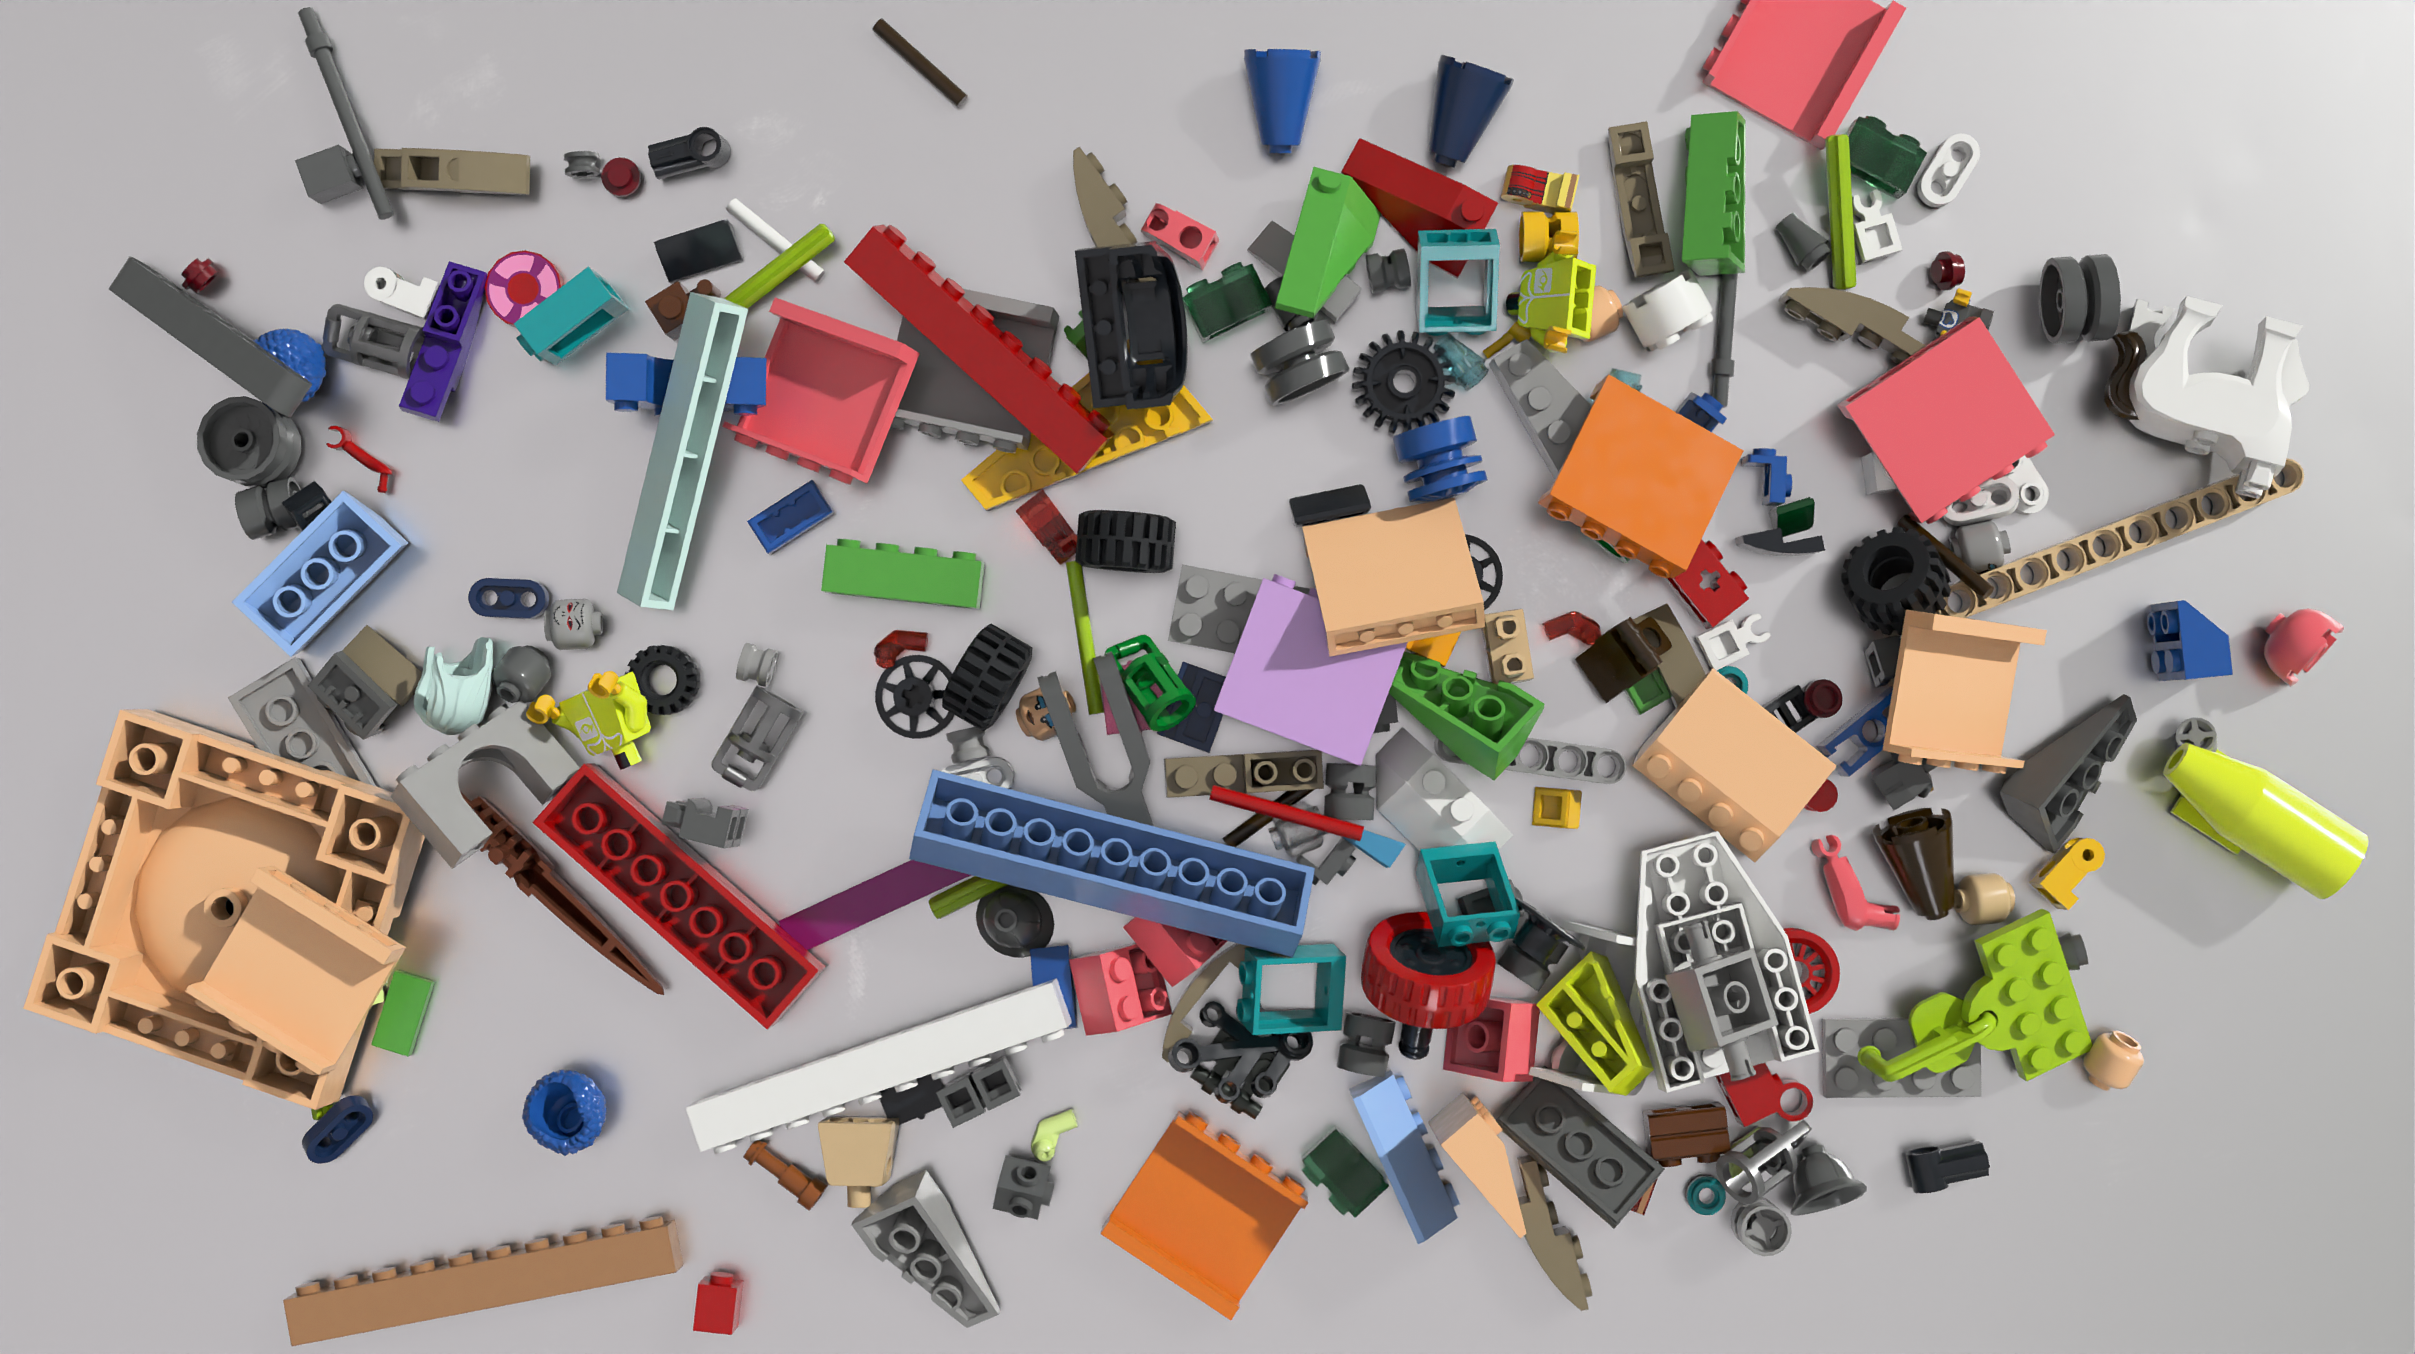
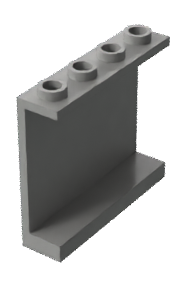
M964 289L965 294L963 297L973 306L978 304L984 307L994 317L992 323L1003 333L1009 331L1015 335L1023 344L1021 350L1031 359L1037 357L1048 365L1060 317L1054 307ZM903 316L897 341L919 352L920 355L890 428L903 430L905 424L919 427V433L932 437H941L942 432L956 435V441L969 445H978L979 440L994 443L993 448L1002 452L1015 453L1016 448L1028 450L1032 433Z

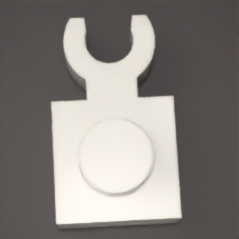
M1878 189L1869 193L1872 200L1871 207H1864L1860 202L1859 195L1852 197L1853 213L1861 219V222L1855 223L1853 226L1854 238L1862 263L1896 254L1903 250L1892 213L1883 216L1880 214L1879 209L1882 206L1883 199Z
M1760 614L1747 616L1738 629L1732 619L1695 637L1711 669L1714 668L1717 671L1749 655L1746 643H1762L1770 638L1769 632L1756 636L1751 631L1752 623L1762 618Z

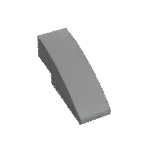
M1272 220L1247 251L1276 276L1283 278L1294 235ZM1345 275L1337 285L1336 291L1320 310L1336 322L1357 298L1362 288Z

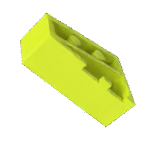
M1590 951L1536 1004L1609 1092L1627 1096L1654 1070L1607 956Z

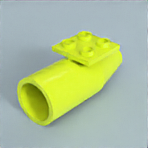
M2189 743L2179 746L2165 765L2164 776L2181 793V796L2170 811L2172 814L2234 854H2239L2241 849L2318 899H2326L2338 892L2353 876L2365 856L2368 847V837L2366 834L2263 768L2230 758L2218 749L2216 752Z

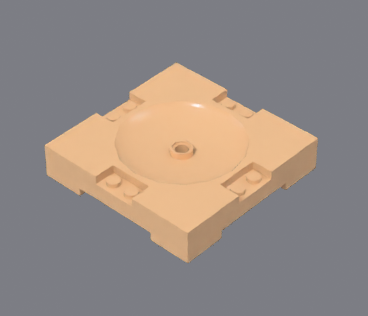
M149 709L120 710L96 785L102 786L63 909L55 932L49 933L46 936L23 1009L95 1034L105 1032L241 1079L243 1080L242 1085L314 1110L339 1101L366 1017L336 1068L321 1075H310L297 1068L295 1065L296 1060L288 1055L276 1054L266 1049L262 1045L263 1040L252 1033H242L231 1027L228 1023L230 1019L218 1012L211 1013L200 1008L195 1003L196 998L186 993L185 990L188 985L202 982L258 888L249 881L256 869L260 867H277L388 936L393 919L400 916L425 839L424 835L391 798L393 792L329 770H318L254 748L255 745ZM227 899H230L234 906L232 915L226 910Z

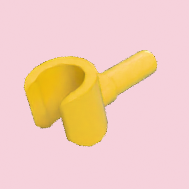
M1516 321L1507 333L1502 335L1503 337L1484 349L1483 353L1487 358H1490L1507 346L1513 338L1519 343L1526 339L1529 340L1531 337L1530 329L1519 326Z

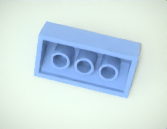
M342 491L232 603L292 657L300 653L386 567L408 542L381 516L346 491Z
M1390 1070L1386 1072L1385 1077L1376 1076L1350 1088L1349 1091L1415 1239L1420 1244L1458 1218L1453 1207L1460 1205L1451 1183L1443 1186L1438 1175V1171L1444 1169L1435 1147L1427 1150L1421 1136L1427 1134L1428 1131L1419 1112L1411 1115L1406 1104V1100L1412 1098L1403 1076L1395 1079Z

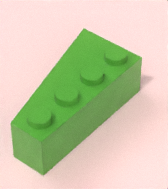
M1738 111L1691 115V126L1686 128L1685 142L1689 156L1688 166L1685 169L1686 202L1682 262L1699 276L1745 273L1746 120Z

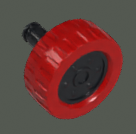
M1428 912L1402 913L1384 919L1369 934L1362 963L1361 985L1367 999L1375 1008L1386 1016L1403 1023L1401 1041L1399 1042L1401 1054L1406 1058L1419 1060L1429 1054V1043L1431 1042L1433 1029L1462 1026L1476 1019L1485 1010L1493 986L1496 957L1489 941L1471 943L1464 946L1438 947Z

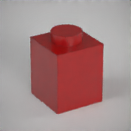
M712 1272L710 1277L705 1276L698 1284L693 1331L732 1335L739 1325L744 1281L734 1280V1275L726 1272Z

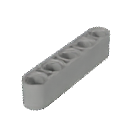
M1436 737L1434 749L1437 756L1447 762L1469 765L1457 755L1449 756L1443 749V742ZM1527 738L1523 747L1529 744L1535 746L1539 752L1538 762L1531 767L1525 766L1520 760L1519 752L1518 756L1505 770L1614 784L1623 778L1627 768L1623 755L1612 749ZM1566 750H1571L1577 757V765L1570 772L1563 771L1558 761L1561 753ZM1605 755L1613 758L1616 766L1614 773L1609 777L1601 776L1597 770L1599 759Z

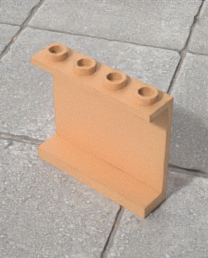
M1455 498L1302 526L1306 556L1309 557L1330 657L1485 627L1484 601Z
M1906 610L1883 751L1899 754V762L1922 765L1923 758H1927L1926 764L1950 768L1951 761H1955L1954 767L1978 771L1979 764H1983L1982 770L2002 774H2006L2007 767L2023 769L2024 761L2001 756L2020 643L2044 646L2047 630Z
M277 867L257 868L249 881L258 887L204 980L188 985L185 992L196 998L195 1003L200 1008L211 1013L218 1012L230 1019L228 1023L234 1029L246 1034L252 1033L262 1039V1045L269 1051L276 1054H286L296 1060V1067L310 1075H321L336 1068L406 947Z

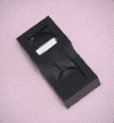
M1781 528L1735 538L1738 547L1761 554L1799 556L1825 551L1822 535L1784 543Z

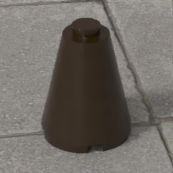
M1931 808L1903 812L1888 818L1889 826L1881 830L1879 824L1873 828L1874 839L1914 911L1919 916H1925L1927 920H1938L1946 917L1949 914L1948 911L1955 905L1953 821L1950 811L1942 808L1943 815H1933Z

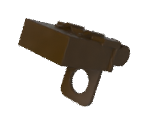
M1629 617L1594 641V645L1575 660L1604 701L1608 703L1657 670V666L1663 662L1659 656L1670 650L1672 644L1655 619L1648 617L1636 624ZM1644 629H1649L1657 635L1659 639L1658 648L1651 646L1643 634Z

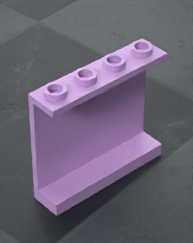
M1274 574L1272 581L1263 578L1214 711L1361 766L1408 642L1330 657L1316 589L1310 588L1309 594L1294 590L1296 582L1277 574Z

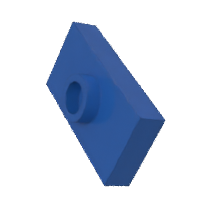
M810 480L747 522L767 554L770 555L834 514V511L816 483Z

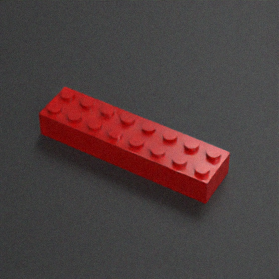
M595 763L583 764L532 822L767 1030L782 1018L826 967Z

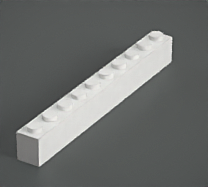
M1056 978L692 1103L685 1109L700 1152L713 1148L714 1153L718 1154L737 1147L735 1140L749 1136L750 1141L754 1142L773 1134L771 1129L773 1127L785 1124L788 1130L809 1122L808 1115L821 1111L823 1117H827L844 1111L846 1109L844 1103L858 1099L859 1104L862 1105L881 1098L880 1091L895 1087L897 1093L918 1085L917 1078L931 1074L933 1080L948 1076L955 1072L953 1068L955 1065L968 1062L969 1068L981 1065L991 1060V1053L1004 1049L1006 1055H1010L1028 1048L1026 1041L1041 1037L1044 1043L1065 1035L1063 1029L1067 1028L1072 1021Z

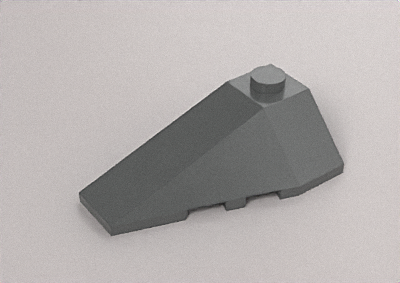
M2121 695L2026 760L2023 769L2018 768L2013 775L2005 779L2000 794L2007 813L2048 851L2055 854L2077 827L2084 815L2078 809L2087 793L2096 794L2101 782L2098 780L2104 763L2115 760L2137 722L2130 696Z

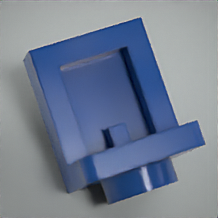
M1691 392L1676 410V413L1710 432L1714 430L1718 423L1723 425L1727 420L1720 413L1724 406L1706 392L1702 397Z
M1756 448L1753 449L1752 455H1746L1742 458L1741 466L1764 467L1762 505L1779 506L1784 504L1785 497H1790L1792 491V475L1787 474V456H1776V449Z

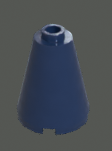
M1440 56L1428 151L1436 153L1433 161L1453 168L1456 167L1457 161L1466 162L1510 91L1514 81L1513 78H1508L1506 75L1473 63L1457 62L1455 58L1450 56Z

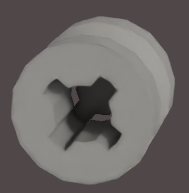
M746 643L738 661L736 679L741 681L752 679L756 680L758 685L768 687L775 671L778 651L773 649L762 651L758 650L756 645Z
M2193 717L2186 719L2177 728V748L2184 743H2191L2213 752L2217 751V733L2209 721Z
M972 727L946 733L947 741L953 745L952 763L955 764L990 756L989 748L984 745L982 738L985 731Z

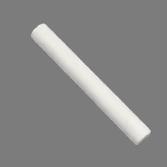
M736 198L728 204L726 210L779 254L793 245ZM812 260L799 268L800 271L815 283L825 273V270Z

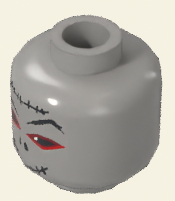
M588 599L556 600L552 604L551 609L544 612L545 638L547 641H552L559 650L588 649L594 644L595 635H602L603 633L602 613L594 612L593 605Z

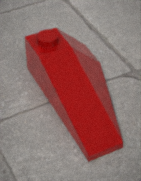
M1361 138L1357 141L1341 171V174L1353 178L1379 212L1390 222L1391 227L1407 240L1417 254L1418 231L1485 229L1498 205V202L1458 181ZM1468 260L1429 261V264L1458 279Z

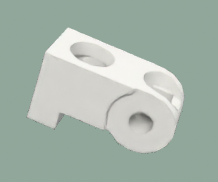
M381 266L370 270L364 279V288L370 297L424 320L428 317L440 286L439 282L423 277L420 286L405 281L396 272Z

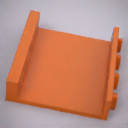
M1608 374L1596 384L1590 396L1594 402L1551 489L1540 497L1538 504L1547 508V513L1553 518L1560 521H1570L1581 527V532L1587 537L1594 540H1604L1615 546V551L1621 556L1629 559H1638L1649 565L1648 569L1655 575L1673 579L1687 570L1744 450Z
M1178 1111L1102 1226L1101 1235L1229 1320H1232L1240 1308V1299L1300 1208L1305 1209L1308 1205V1197L1303 1194L1306 1188L1289 1176L1282 1180L1271 1172L1273 1166L1260 1156L1254 1154L1250 1159L1238 1151L1241 1145L1230 1136L1221 1133L1217 1137L1206 1129L1208 1123L1200 1116L1191 1111L1187 1115Z

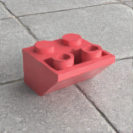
M1134 917L1123 927L1172 987L1196 971L1227 942V940Z
M1136 943L1096 951L1069 959L1086 1036L1118 1032L1172 1014L1164 977Z

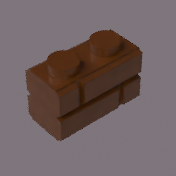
M1719 1102L1645 1110L1642 1112L1647 1154L1655 1161H1658L1662 1167L1682 1165V1158L1697 1157L1698 1163L1717 1162L1720 1154H1725L1731 1150L1726 1109Z

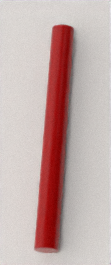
M1213 785L1209 798L1211 801L1361 841L1364 826L1216 785Z

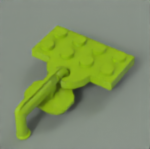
M2039 909L1974 940L1985 976L1971 986L1964 1000L1948 993L1940 992L1920 1001L1912 1008L1909 1014V1027L1916 1047L1886 1061L1881 1058V1053L1875 1046H1865L1858 1052L1859 1063L1886 1082H1894L1925 1067L1935 1073L1948 1071L1966 1062L1975 1043L1978 1042L1990 1050L2005 1051L2010 1049L2018 1076L2025 1081H2029L2089 1052L2093 1045L2050 912Z

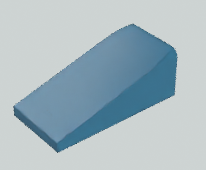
M1363 830L1361 841L1342 837L1385 868L1391 867L1406 845L1405 843Z

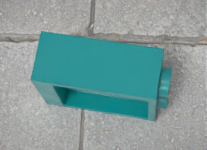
M1496 229L1418 231L1416 318L1419 333L1442 336L1448 332H1465L1470 335H1481L1486 331H1497L1500 243ZM1485 260L1484 306L1428 307L1429 261Z
M588 266L514 323L521 333L516 339L530 356L535 355L539 361L545 359L557 365L629 309L607 280Z
M1496 841L1420 849L1416 877L1438 947L1464 946L1471 943L1488 941L1501 942L1506 939L1515 938L1520 911ZM1485 879L1495 912L1448 917L1438 884Z
M1334 944L1298 945L1293 957L1254 947L1245 948L1244 961H1241L1239 964V979L1243 989L1242 998L1237 1001L1238 1020L1252 1035L1342 1030L1346 955ZM1317 963L1315 1009L1260 1012L1262 965Z

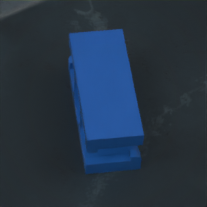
M1893 686L1886 689L1817 745V748L1827 758L1837 751L1835 749L1836 746L1849 737L1858 746V751L1847 762L1843 761L1836 765L1835 770L1840 776L1850 777L1883 750L1888 719L1883 716L1882 712L1890 705ZM1869 720L1873 721L1878 727V735L1871 742L1867 741L1862 733L1864 724Z

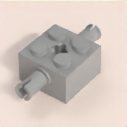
M1707 920L1684 926L1682 928L1685 931L1694 961L1691 962V966L1667 974L1665 977L1689 1052L1722 1047L1731 1075V1081L1754 1076L1756 1071L1753 1068L1745 1040L1750 1035L1779 1025L1755 949L1751 948L1723 955L1717 954Z

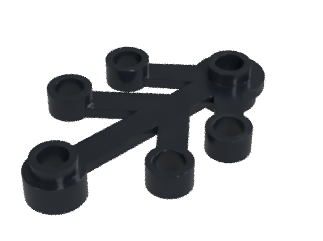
M1212 1001L1200 1010L1199 1017L1201 1022L1207 1027L1217 1026L1236 1041L1200 1046L1193 1039L1183 1038L1170 1048L1168 1060L1176 1071L1186 1073L1192 1071L1202 1062L1240 1057L1228 1077L1218 1082L1214 1088L1216 1099L1221 1103L1228 1104L1238 1098L1241 1091L1240 1086L1260 1056L1266 1053L1277 1052L1267 1070L1257 1075L1251 1082L1253 1094L1259 1098H1267L1276 1091L1277 1080L1289 1062L1302 1060L1311 1052L1313 1037L1311 1032L1271 1034L1272 1036L1259 1038L1257 1035H1252L1245 1026L1227 1014L1220 1003ZM1260 1003V1012H1267ZM1207 1009H1214L1218 1014V1019L1211 1020L1207 1015ZM1288 1036H1292L1297 1040V1048L1289 1046L1287 1042ZM1179 1051L1185 1052L1188 1055V1063L1184 1064L1178 1060L1177 1053ZM1260 1079L1268 1082L1269 1091L1261 1090L1259 1087ZM1223 1084H1227L1232 1088L1233 1095L1231 1097L1223 1094Z

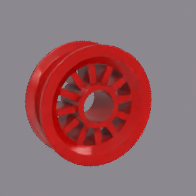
M1783 928L1788 936L1794 961H1798L1802 966V974L1799 979L1802 988L1804 987L1809 992V995L1805 996L1809 1014L1823 1008L1832 999L1838 988L1840 980L1838 958L1832 947L1820 936L1798 928ZM1792 943H1798L1795 954ZM1808 946L1811 950L1804 956L1806 947ZM1818 957L1819 962L1810 964V962ZM1821 970L1820 977L1813 975V971ZM1811 980L1818 982L1815 989L1810 984Z

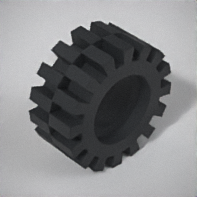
M653 645L647 647L644 651L640 650L635 654L637 657L634 660H630L627 665L630 666L629 672H625V674L633 671L640 693L647 699V712L656 715L678 713L683 710V707L689 706L692 703L694 694L697 695L699 688H696L697 681H700V676L696 674L695 669H697L695 662L689 659L690 656L686 652H682L672 646ZM659 665L669 666L673 669L677 678L675 688L666 695L654 693L648 684L650 672Z

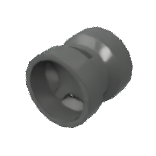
M1404 248L1393 250L1389 256H1381L1378 253L1366 255V267L1372 293L1384 292L1391 285H1395L1399 289L1411 287L1410 269Z

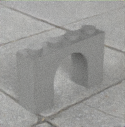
M522 700L511 707H508L507 704L501 705L488 716L489 722L480 728L477 724L468 727L458 736L459 742L450 748L446 744L440 746L428 756V763L419 769L416 765H413L396 778L398 785L391 798L452 869L483 848L493 834L461 795L458 786V771L461 767L475 761L500 763L512 770L542 805L555 797L580 769L543 724L534 723L527 718L526 712L529 707Z

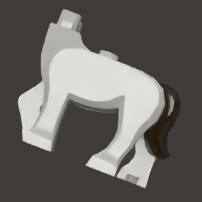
M2186 296L2179 305L2174 323L2161 338L2160 344L2156 348L2154 342L2155 334L2169 321L2175 308L2163 306L2162 311H2156L2147 308L2148 301L2136 299L2128 331L2120 332L2112 337L2117 345L2119 356L2118 363L2104 388V402L2108 409L2115 415L2128 419L2137 429L2185 445V449L2189 452L2200 455H2207L2209 451L2217 453L2226 460L2230 472L2240 474L2235 493L2259 499L2263 490L2270 488L2272 479L2285 467L2292 429L2289 407L2302 399L2309 391L2310 384L2301 362L2298 341L2295 339L2303 325L2266 316L2258 324L2256 346L2247 379L2223 373L2203 372L2189 375L2187 350L2190 341L2197 333L2211 326L2223 305Z

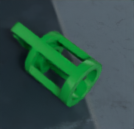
M1139 635L1107 648L1104 655L1109 652L1113 653L1126 692L1145 718V722L1150 729L1159 732L1168 730L1179 724L1192 712L1196 704V698L1186 688L1170 666L1166 656L1159 651L1149 636ZM1140 650H1145L1148 653L1134 659L1125 670L1117 660L1137 653ZM1154 684H1157L1163 693L1159 698L1150 688ZM1180 700L1182 702L1181 706L1172 714H1169L1165 708Z

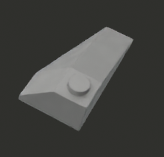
M927 1170L895 1183L853 1220L851 1225L875 1257L882 1262L886 1259L903 1272L901 1275L903 1279L910 1284L914 1281L931 1294V1300L966 1328L999 1315L1000 1308L948 1200Z

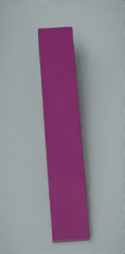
M910 860L778 922L781 928L806 950H809L971 875Z

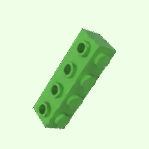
M837 539V546L826 544L821 591L825 593L980 610L985 564L982 561H976L975 553L953 551L952 558L938 557L937 549L915 547L914 554L899 552V545L876 543L875 550L860 548L861 541Z

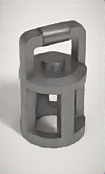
M335 304L328 309L327 317L325 318L323 351L328 356L409 379L425 339V334L422 331L423 327L386 318L372 312ZM341 315L358 320L356 325L351 327L348 334L350 351L337 347L342 322ZM378 342H381V343H384V344H388V345H391V346L398 347V348H400V350H399V349H396V348H392V347L386 346V345L379 344ZM411 352H414L412 360L410 362Z
M756 686L711 763L713 770L721 774V778L739 788L744 787L750 791L758 790L804 712L776 694ZM758 700L768 705L751 735L744 731L740 734L739 732ZM782 713L790 718L770 751L768 750L770 746L764 743V740L778 716ZM731 744L739 749L737 755L751 763H754L756 759L765 762L754 780L748 778V774L730 764L727 766L721 762Z
M1805 1120L1799 1122L1783 1135L1772 1128L1762 1127L1718 1158L1716 1172L1726 1192L1743 1204H1752L1795 1173L1797 1157L1794 1149L1803 1142L1812 1128ZM1749 1148L1752 1149L1754 1154L1750 1159L1742 1154ZM1734 1163L1743 1171L1732 1178L1728 1164ZM1764 1171L1772 1175L1766 1182H1764L1761 1175ZM1751 1182L1752 1192L1741 1189Z

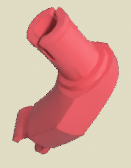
M1834 835L1826 836L1830 846L1828 852L1824 849L1820 839L1813 840L1811 845L1813 853L1819 858H1826L1828 861L1823 866V871L1834 908L1843 925L1854 931H1858L1864 926L1896 930L1900 922V915L1893 913H1899V907L1867 902L1846 856L1839 858L1837 855L1841 850L1840 839Z

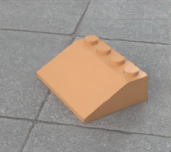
M1714 668L1707 673L1640 747L1632 765L1710 828L1718 831L1724 839L1753 862H1756L1780 838L1836 768L1832 761Z
M1462 1092L1428 1123L1443 1149L1518 1237L1522 1238L1526 1234L1505 1145L1498 1136L1503 1129L1476 1095L1469 1100Z

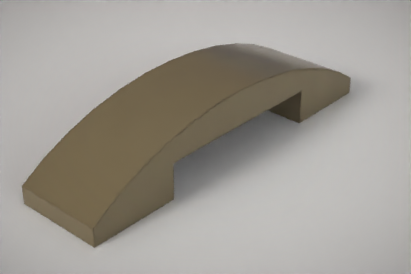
M1645 121L1609 127L1610 156L1619 215L1635 278L1674 272L1675 268L1669 236L1664 231L1652 167L1654 155L1648 123Z
M1664 604L1633 620L1638 624L1644 619L1651 617L1655 619L1669 638L1672 647L1659 656L1663 662L1657 668L1677 708L1706 674L1669 605ZM1644 629L1643 634L1651 646L1658 648L1659 639L1657 635L1649 629Z
M1235 943L1206 964L1184 990L1173 1010L1166 1029L1162 1058L1166 1062H1169L1168 1053L1170 1048L1180 1039L1188 1038L1193 1031V1028L1183 1021L1184 1017L1229 962L1239 969L1240 962L1244 961L1245 948H1251L1250 946Z

